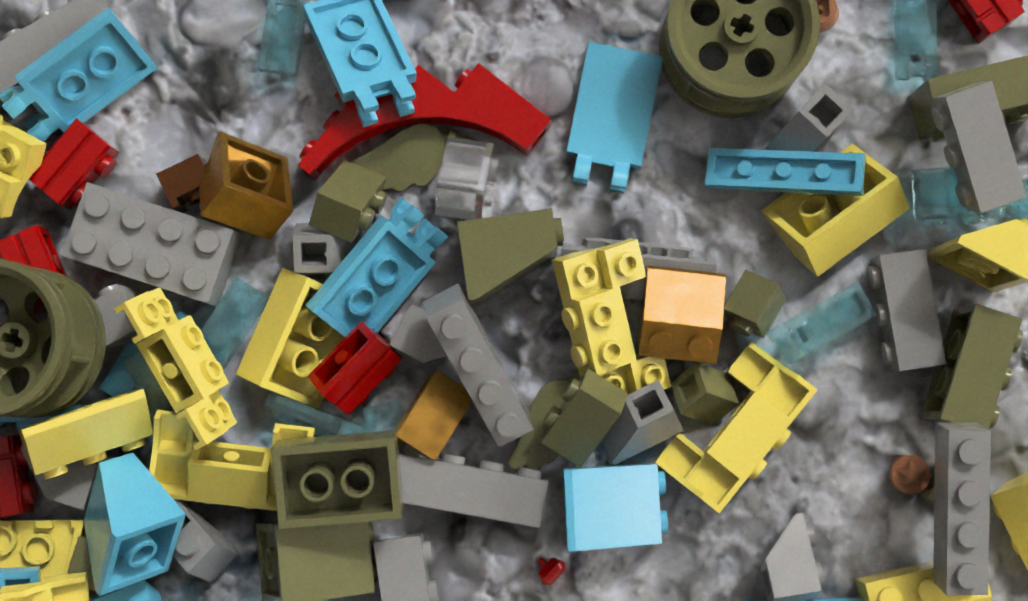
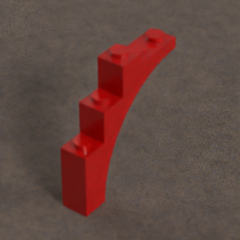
M479 63L472 71L467 68L460 75L454 85L457 88L455 93L418 64L415 68L417 72L416 82L411 83L416 94V99L411 100L415 108L413 114L400 117L394 104L393 95H386L376 98L379 104V110L375 111L378 117V124L363 128L355 101L342 102L337 91L334 96L344 108L341 112L338 110L334 111L324 123L323 128L325 131L317 141L311 140L302 149L299 158L302 160L298 163V166L303 172L316 180L337 158L359 143L387 131L417 124L450 125L473 129L502 140L528 156L551 127V119Z

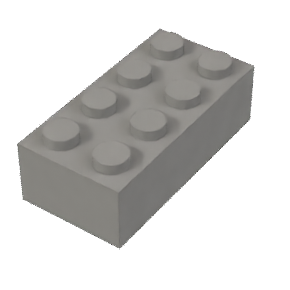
M87 182L61 256L218 307L242 235L233 229Z

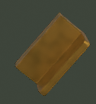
M438 370L429 374L395 429L397 430L398 445L401 447L408 445L430 460H436L472 403L466 388Z

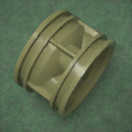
M671 0L659 40V55L662 56L661 66L667 81L683 101L698 111L711 116L741 118L766 110L785 95L814 54L820 32V15L817 1L756 0L751 4H741L736 0ZM703 4L714 7L718 13L717 21L708 26L697 24L692 19L690 13L694 7ZM770 14L780 15L788 34L784 36L771 34L765 25L766 16ZM738 25L746 28L741 37L733 33ZM718 46L725 52L726 64L719 70H708L701 65L699 53L706 47ZM760 52L767 57L770 64V72L767 76L755 77L747 71L745 58L748 54Z
M0 259V298L6 302L9 308V319L5 323L0 324V417L42 418L60 413L77 403L89 391L100 373L106 349V332L102 315L88 291L68 276ZM39 297L48 312V317L44 322H39L34 315V304ZM20 339H24L23 345L20 344ZM51 344L50 352H49V355H48V354H47L48 348H49V345ZM25 367L29 371V381L24 390L17 394L12 387V378L18 369Z

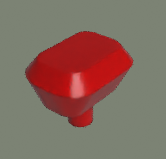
M543 557L537 561L542 567L538 576L543 585H552L566 569L565 562L554 557L548 562Z

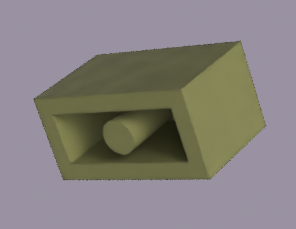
M344 159L318 191L309 225L352 243L361 230L364 232L368 231L375 213L378 215L381 213L388 193L383 192L387 177Z
M587 369L579 381L572 378L561 396L565 401L560 408L553 405L542 422V425L547 429L541 443L579 467H582L621 415L628 393L590 369Z

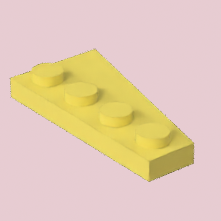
M84 519L0 520V568L40 566L41 582H44L46 576L67 574L78 536L86 534Z

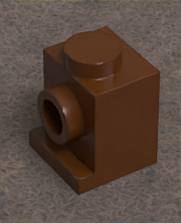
M199 154L156 173L171 207L178 212L184 213L188 211L185 205L187 202H190L191 205L200 203L199 187L207 161Z

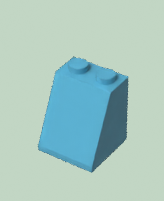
M134 453L99 462L84 517L94 587L99 596L167 572L186 513Z
M657 464L562 468L565 537L568 552L662 544L661 534H668V517L666 510L660 511L659 495H666L665 472L658 471Z

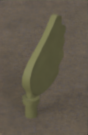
M417 124L402 130L374 150L350 162L386 176L383 190L393 188L397 192H403L413 184L418 187L427 186L442 167L446 151L454 152L455 149L473 153L476 139L458 135V131L455 130L444 133L429 124Z
M578 369L571 371L573 376L564 380L556 379L549 381L537 393L529 410L534 430L518 438L508 458V465L512 469H519V467L526 465L529 469L538 470L544 463L550 464L560 455L541 443L547 429L542 425V422L553 405L560 408L565 400L561 396L572 378L578 381L581 379Z

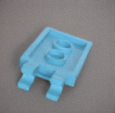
M319 0L303 4V15L342 102L355 101L363 128L378 124V117L375 111L379 110V104L376 100L379 97L392 94L400 117L415 112L411 100L416 99V94L411 83L416 82L417 72L382 0Z
M107 7L17 73L15 78L20 85L10 87L0 93V100L4 103L2 104L3 108L13 119L21 114L27 106L32 104L40 113L32 115L23 123L28 129V134L44 142L58 128L64 133L76 118L83 123L158 69V67L110 7Z
M588 42L566 155L577 157L572 183L587 186L591 163L614 167L609 191L625 192L630 167L641 169L662 65V56Z
M400 197L392 208L390 220L382 215L376 220L306 306L344 337L361 321L378 333L436 262L430 255L444 243L448 236L438 227H434L425 218L417 227L415 236L411 234L409 230L416 226L425 215Z

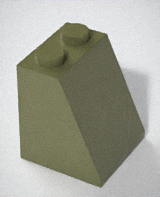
M552 208L457 222L467 295L471 307L481 305L556 257L558 246H563L564 234L561 217L553 218Z
M278 521L256 523L262 601H322L375 593L374 583L378 581L376 561L371 556L370 544L374 542L375 536L371 521L279 529Z

